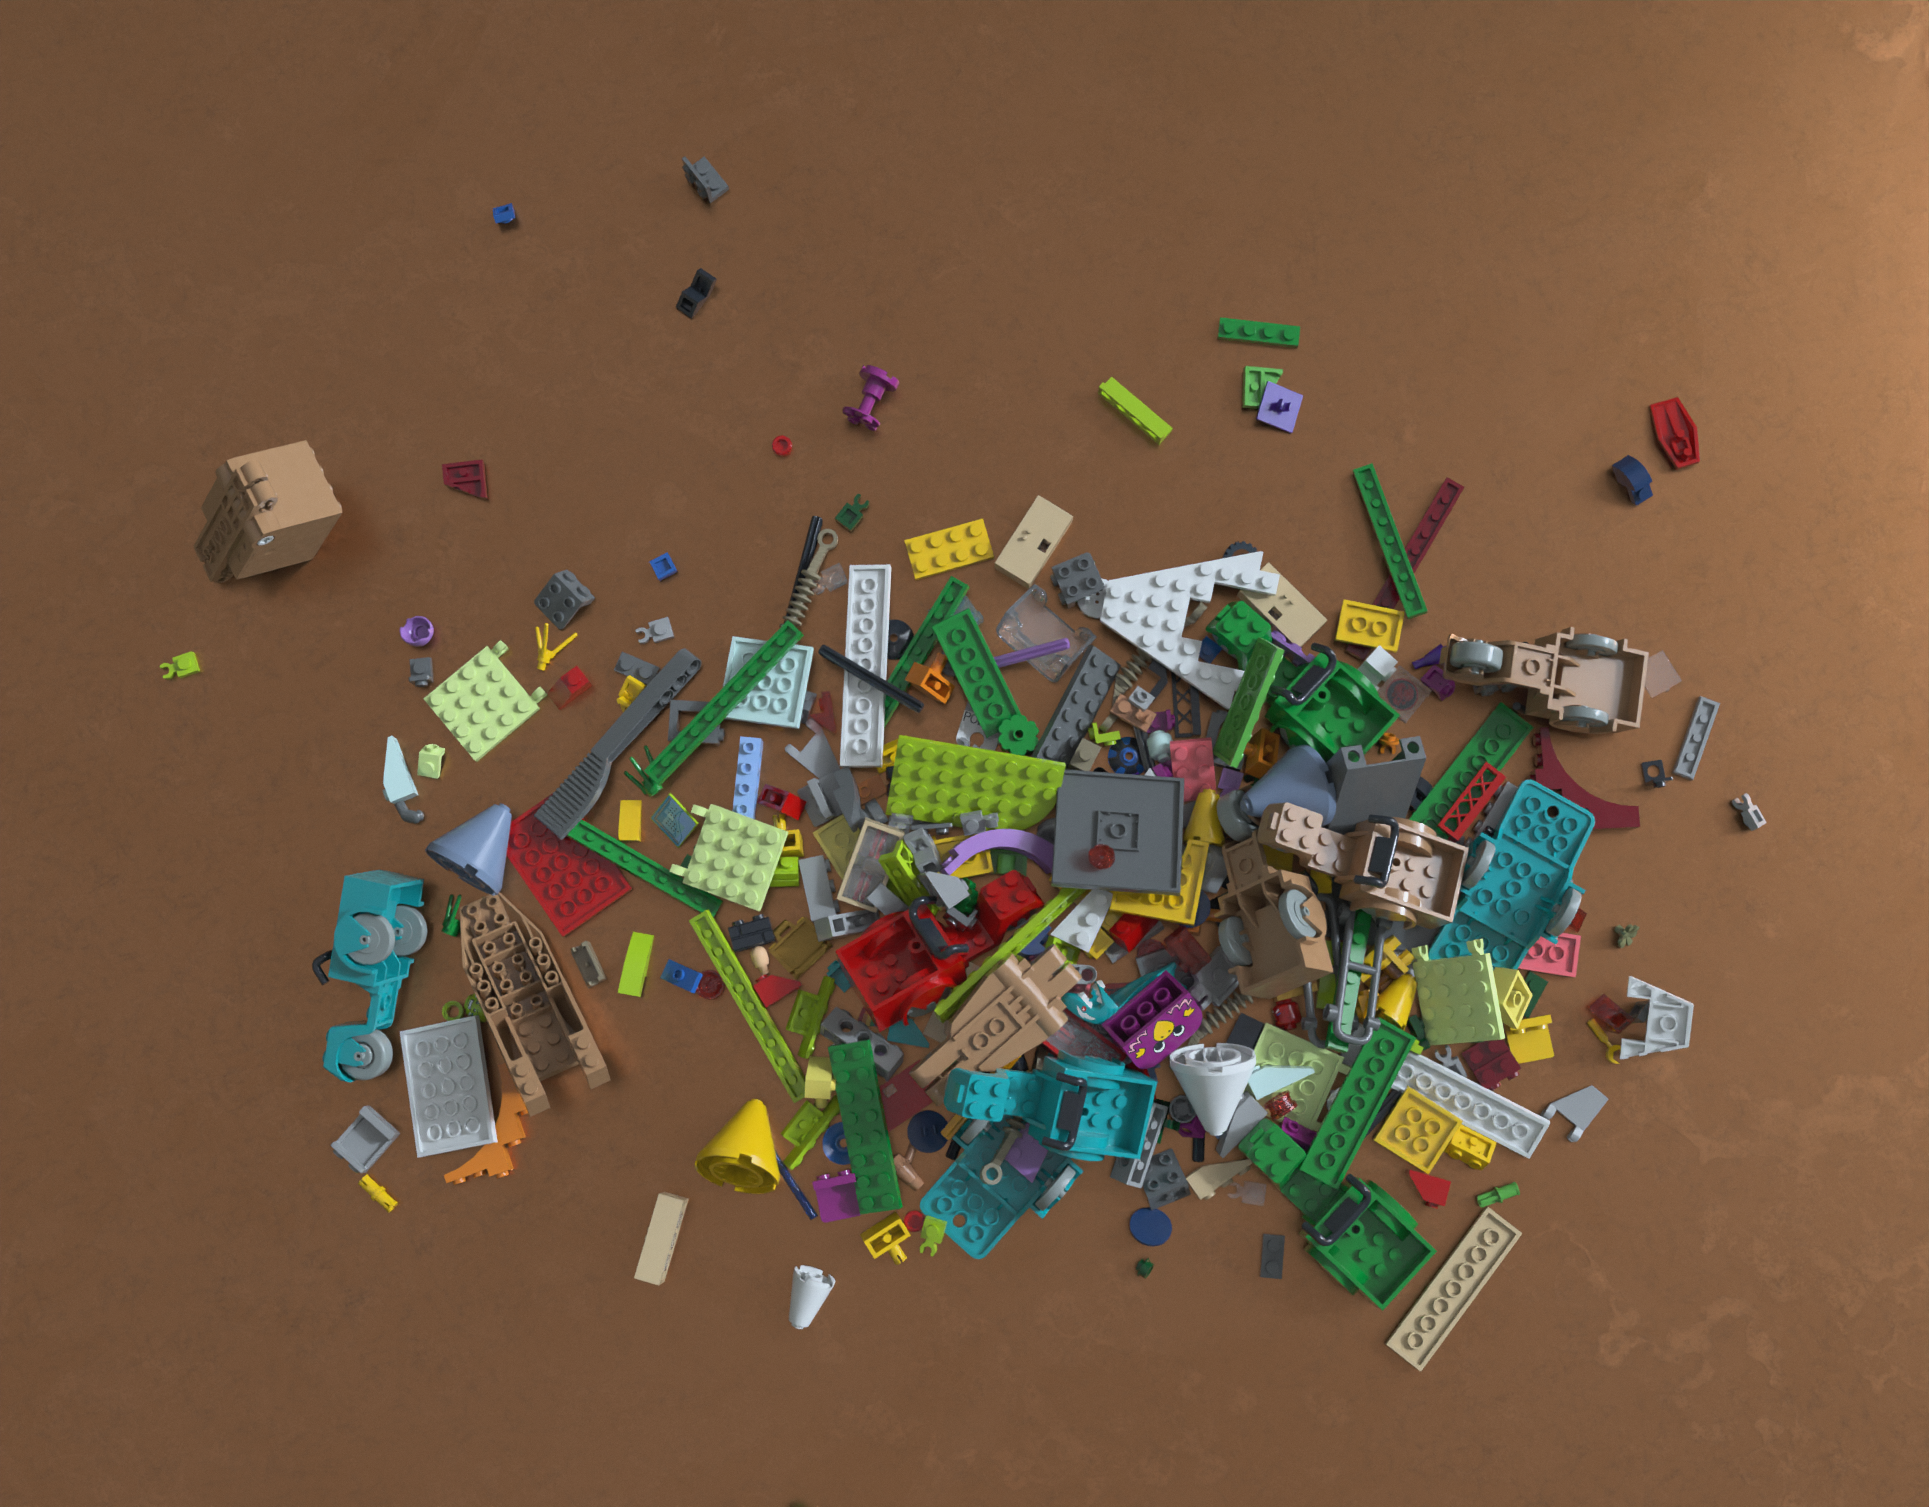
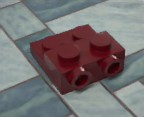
M1503 1039L1480 1042L1461 1053L1481 1086L1486 1089L1489 1088L1491 1091L1500 1087V1081L1506 1077L1508 1080H1511L1520 1075L1518 1070L1521 1067Z

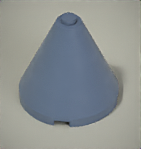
M1308 745L1290 748L1242 797L1241 809L1249 816L1262 818L1263 811L1269 804L1288 802L1321 814L1323 816L1321 827L1330 824L1336 811V792L1334 783L1328 784L1324 773L1329 771L1325 761L1315 749Z
M502 803L490 806L430 842L425 849L426 854L447 871L451 870L459 876V879L492 896L498 895L503 884L512 815L509 813L511 809Z

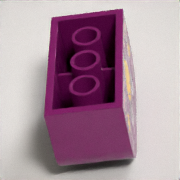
M1165 970L1101 1025L1113 1042L1138 1068L1149 1069L1159 1064L1198 1030L1202 1022V1011L1190 993Z

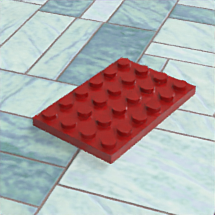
M552 793L511 822L506 856L561 936L565 937L632 890V887L615 864L568 838L567 835L563 840H560L534 817V814L544 805L546 800L553 795Z

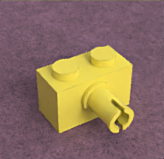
M809 1056L805 1078V1098H815V1107L825 1108L828 1106L827 1099L831 1098V1092L836 1091V1080L833 1077L830 1058Z

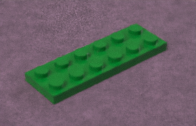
M967 608L931 626L986 738L998 733V728L1003 720H1011L1013 715L1020 716V710L970 609Z

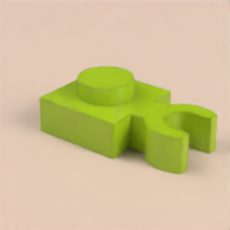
M193 651L173 657V664L163 663L160 665V668L163 670L169 668V673L163 675V678L166 680L172 679L175 674L179 678H183L200 672Z
M928 1215L925 1217L920 1238L926 1239V1241L920 1246V1253H923L925 1247L928 1246L932 1250L931 1256L935 1255L937 1252L936 1243L941 1244L947 1225L946 1221Z

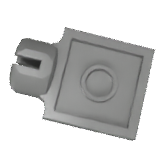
M1218 946L1191 974L1194 978V984L1189 988L1188 992L1202 1011L1210 1003L1214 1006H1220L1239 985L1237 975L1228 973V969L1236 965L1227 958L1221 946Z

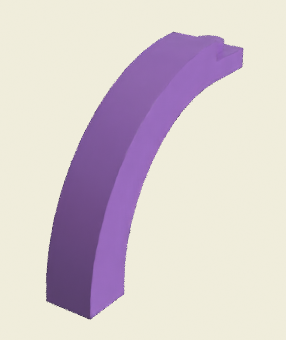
M990 830L967 838L951 848L948 852L952 857L949 856L941 863L943 867L939 870V873L951 875L967 859L978 852L1004 849L1028 857L1048 874L1052 872L1054 845L1037 835L1021 830Z

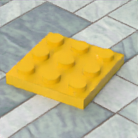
M1407 1085L1373 1139L1429 1174L1463 1120Z

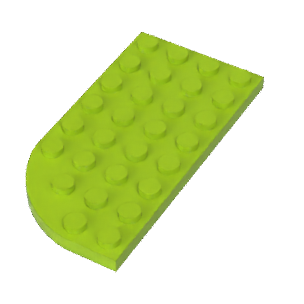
M899 735L886 815L939 824L952 823V826L962 827L960 819L962 813L981 810L983 816L997 813L999 822H997L998 827H986V831L996 829L1022 831L1041 821L1055 806L1057 788L1062 786L1066 764Z

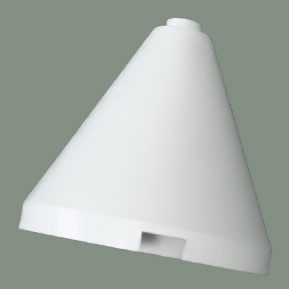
M1216 1043V1047L1204 1048V1044H1195L1173 1051L1170 1054V1067L1205 1131L1210 1132V1135L1213 1136L1222 1135V1132L1228 1128L1256 1065L1255 1051L1246 1046L1229 1043Z

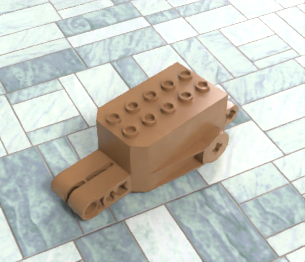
M1055 944L1046 948L1031 963L1024 957L1014 956L1013 953L1003 957L985 974L960 1008L944 1022V1034L947 1038L909 1072V1075L921 1088L930 1084L924 1092L936 1106L944 1103L945 1083L947 1075L952 1069L962 1068L977 1072H995L996 1068L1005 1066L1044 1042L1067 1022L1068 1017L1063 1012L1067 1006L1060 998L1080 981L1082 975L1070 962L1062 965L1067 958Z

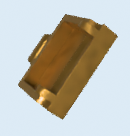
M806 916L801 917L797 921V925L787 920L782 921L773 930L778 943H774L769 948V952L796 980L833 947L828 940L818 942L815 926ZM790 926L792 930L782 938L780 935Z

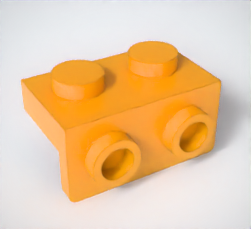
M1370 989L1358 992L1355 1013L1358 1016L1359 1023L1364 1022L1367 1014V999L1369 998Z

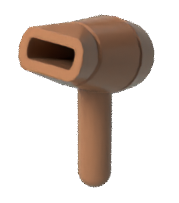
M909 1143L905 1157L896 1154L893 1156L897 1178L912 1190L917 1191L924 1182L911 1166L916 1149Z

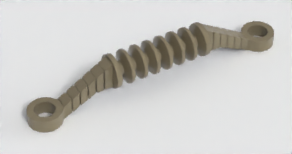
M823 529L818 534L819 551L814 556L810 567L807 570L801 571V574L806 578L798 579L802 586H795L799 594L792 593L796 601H789V604L793 609L786 608L785 610L790 616H783V619L785 621L789 620L794 626L802 625L797 619L805 618L801 610L808 611L804 603H811L807 595L814 596V592L810 588H817V585L813 580L820 581L821 577L817 575L827 552L834 549L838 544V536L832 529ZM829 534L834 539L831 544L827 545L822 542V538Z
M1201 602L1193 613L1185 618L1184 628L1195 624L1207 609V606ZM1139 648L1136 649L1139 656L1131 655L1134 662L1126 661L1129 669L1121 667L1124 675L1119 673L1115 675L1112 707L1120 693L1123 695L1128 688L1131 689L1133 687L1129 680H1138L1135 673L1143 674L1140 667L1148 668L1145 661L1153 662V659ZM1110 713L1099 729L1106 733L1118 717Z
M1233 991L1234 999L1228 996L1226 998L1227 1004L1222 1002L1220 1005L1221 1009L1213 1006L1214 1014L1206 1011L1207 1019L1202 1017L1198 1030L1191 1036L1187 1046L1199 1044L1201 1039L1208 1034L1211 1035L1213 1033L1212 1025L1219 1029V1020L1224 1024L1227 1023L1225 1015L1232 1019V1010L1239 1014V1005L1247 1008L1245 1000L1253 1003L1252 996L1238 994Z
M1037 1045L1032 1069L1025 1072L1032 1073L1033 1069L1042 1070L1047 1051L1041 1046ZM1011 1115L1014 1117L1013 1119H1006L1010 1127L1003 1126L1002 1131L1005 1134L1002 1143L999 1145L990 1163L985 1164L980 1169L979 1175L983 1183L994 1185L1000 1182L1002 1178L1000 1165L1016 1138H1022L1023 1134L1018 1129L1026 1128L1021 1123V1121H1024L1022 1116ZM989 1168L995 1171L996 1175L993 1180H989L986 1176Z

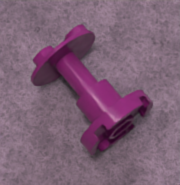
M863 365L859 375L866 381L862 390L864 398L858 409L845 406L842 409V413L848 416L847 420L856 425L862 423L867 429L876 431L880 423L869 415L875 401L881 400L885 390L896 391L899 385L898 379L894 376L890 379L886 376L888 372L871 365L865 367Z

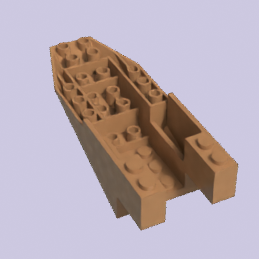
M500 892L498 895H488L460 907L463 968L530 1117L550 1108L540 1081L579 1064L590 1089L610 1081L603 1057L542 932Z

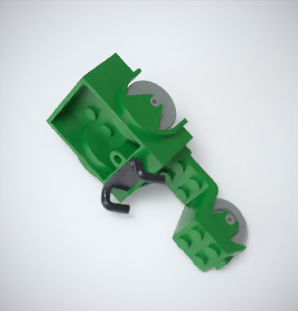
M1244 601L1228 603L1206 626V631L1212 633L1217 644L1227 654L1237 659L1238 668L1242 671H1245L1258 637L1272 643L1271 625ZM1315 642L1312 643L1311 650L1319 652V654L1312 662L1300 664L1297 668L1283 656L1282 662L1276 670L1275 679L1267 693L1266 702L1271 707L1264 717L1273 724L1269 730L1271 733L1280 728V734L1289 748L1308 745L1320 754L1325 763L1342 747L1361 745L1365 756L1399 718L1400 714L1379 697L1376 688L1369 679L1353 666L1338 661L1335 652L1330 647ZM1355 752L1348 753V759L1351 762H1358L1359 758Z
M1267 1118L1262 1119L1241 1140L1238 1147L1239 1151L1250 1159L1271 1180L1273 1185L1303 1213L1301 1218L1306 1222L1302 1224V1230L1299 1235L1309 1243L1303 1250L1312 1256L1332 1278L1346 1288L1351 1296H1354L1359 1291L1371 1304L1383 1311L1437 1252L1414 1230L1418 1226L1416 1220L1375 1182L1369 1179L1364 1182L1359 1177L1348 1174L1345 1184L1341 1183L1338 1190H1335L1298 1169L1307 1156L1305 1151L1271 1120Z

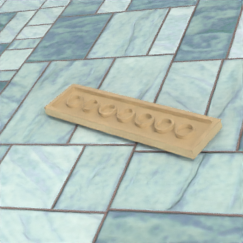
M1486 1206L1385 1344L1416 1369L1422 1371L1522 1233Z

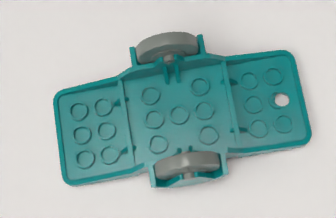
M1534 780L1522 781L1499 820L1493 837L1491 838L1481 832L1469 845L1460 886L1462 893L1456 904L1453 922L1441 926L1428 950L1429 960L1472 955L1467 948L1466 942L1483 938L1484 954L1490 953L1493 971L1495 967L1517 970L1529 949L1540 937L1557 944L1558 936L1571 924L1580 906L1581 895L1586 891L1572 883L1571 880L1576 862L1595 825L1593 814ZM1550 806L1557 808L1558 815L1554 818L1549 817L1547 814V809Z
M1048 1053V1054L1046 1055L1047 1057H1053V1058H1055V1057H1054L1053 1055H1051L1050 1053ZM1003 1114L1000 1122L969 1118L952 1138L965 1150L920 1201V1209L923 1214L946 1221L945 1233L974 1259L984 1258L1029 1208L1043 1219L1048 1211L1065 1195L1074 1181L1084 1172L1071 1160L1072 1158L1048 1150L1033 1183L1005 1159L1000 1165L1002 1170L1000 1182L994 1185L983 1183L979 1175L980 1169L985 1164L990 1163L999 1145L1002 1143L1005 1134L1002 1128L1003 1126L1010 1127L1006 1119L1014 1118L1007 1114ZM989 1168L986 1172L987 1178L989 1180L995 1178L994 1169ZM956 1215L964 1216L965 1224L962 1227H956L953 1224V1218Z

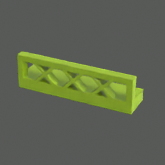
M1113 377L1099 386L1098 394L1158 445L1173 430L1170 425Z
M903 840L897 841L893 852L880 855L879 863L908 906L918 897L930 896L917 877L921 872L916 867L914 857ZM928 904L927 906L931 913L936 917L939 908L936 904Z

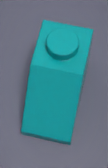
M908 1015L909 1025L906 1027L901 1020L889 1027L887 1041L925 1048L930 1046L913 1019H909Z

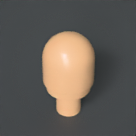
M762 946L754 947L750 953L753 965H755V968H759L761 975L768 974L767 964H769V957L766 949Z

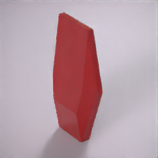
M1675 397L1651 404L1649 407L1657 439L1676 470L1698 464L1700 462L1697 426L1680 399Z

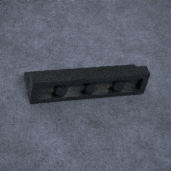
M1171 671L1175 739L1199 738L1201 736L1199 690L1185 681L1188 684V690L1181 694L1176 689V684L1182 678L1179 677L1176 680V674ZM1182 699L1189 704V711L1185 715L1178 710L1177 706ZM1183 720L1190 724L1191 733H1179V724Z

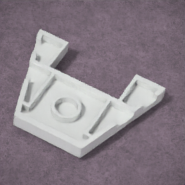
M1629 976L1627 997L1650 1000L1645 1040L1622 1038L1620 1059L1689 1047L1693 1003Z

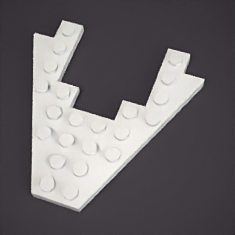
M1259 551L1109 580L1100 622L1229 710L1234 691L1237 692L1245 671L1198 661L1202 641L1182 637L1189 600L1210 603L1214 584L1275 596L1280 575L1260 571L1263 552Z

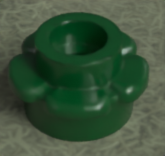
M1150 1258L1146 1260L1141 1259L1135 1269L1138 1271V1277L1142 1276L1146 1279L1151 1273L1154 1264L1150 1262Z

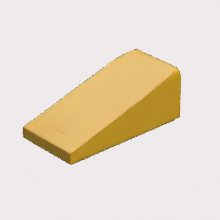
M621 800L618 841L641 842L642 800Z

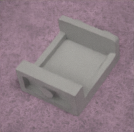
M364 1106L359 1111L360 1115L336 1142H332L330 1145L334 1148L333 1153L340 1159L345 1158L349 1162L348 1166L356 1173H366L401 1134L371 1106Z

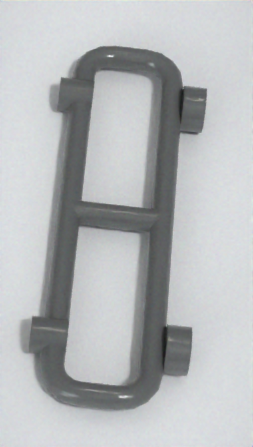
M1318 893L1316 896L1318 900L1324 901L1328 905L1334 963L1332 965L1333 973L1331 974H1335L1336 983L1341 960L1339 926L1345 925L1346 921L1336 918L1337 906L1334 899L1328 894ZM1312 982L1303 985L1306 1017H1302L1301 1027L1302 1030H1308L1309 1040L1314 1046L1328 1049L1325 1048L1326 1040H1320L1316 1034L1317 1019L1314 1013ZM1354 1013L1352 1030H1357L1359 1019L1357 1014Z
M1349 901L1348 904L1341 902L1336 910V918L1346 921L1336 1001L1335 1005L1326 1004L1323 1010V1020L1333 1022V1032L1339 1040L1362 1046L1371 1040L1373 1031H1378L1380 1027V1019L1375 1018L1385 931L1391 929L1393 921L1378 917L1376 919L1377 933L1372 967L1349 961L1356 911L1350 910L1351 902ZM1348 969L1371 975L1367 1014L1363 1022L1365 1030L1362 1037L1346 1034L1341 1029Z

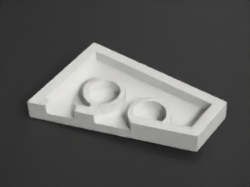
M1092 889L1050 935L1089 952L1110 908L1113 893L1106 890Z

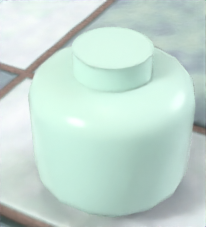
M1163 730L1155 731L1147 739L1150 757L1158 760L1160 763L1171 759L1170 741L1173 740L1169 733H1165Z

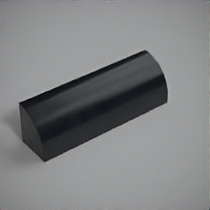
M1241 1013L1226 1043L1242 1045L1254 1050L1265 1024Z

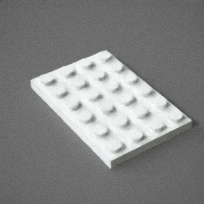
M470 1016L400 1031L417 1158L496 1143L497 1135L479 1016Z

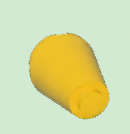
M1203 789V792L1198 794L1183 836V842L1187 843L1188 839L1209 842L1210 845L1214 843L1215 846L1220 847L1225 844L1224 830L1217 815V802L1220 795L1216 794L1215 790Z
M1408 973L1402 974L1377 997L1375 1018L1380 1017L1401 1030H1405L1418 987L1414 976Z

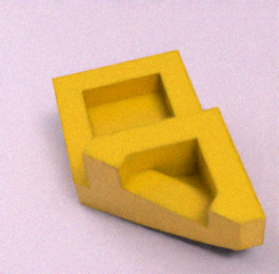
M631 675L626 677L619 692V697L616 699L617 703L621 706L622 712L630 706L647 686Z

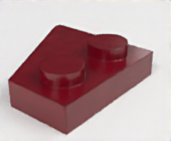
M483 459L442 464L445 486L484 500L488 499Z

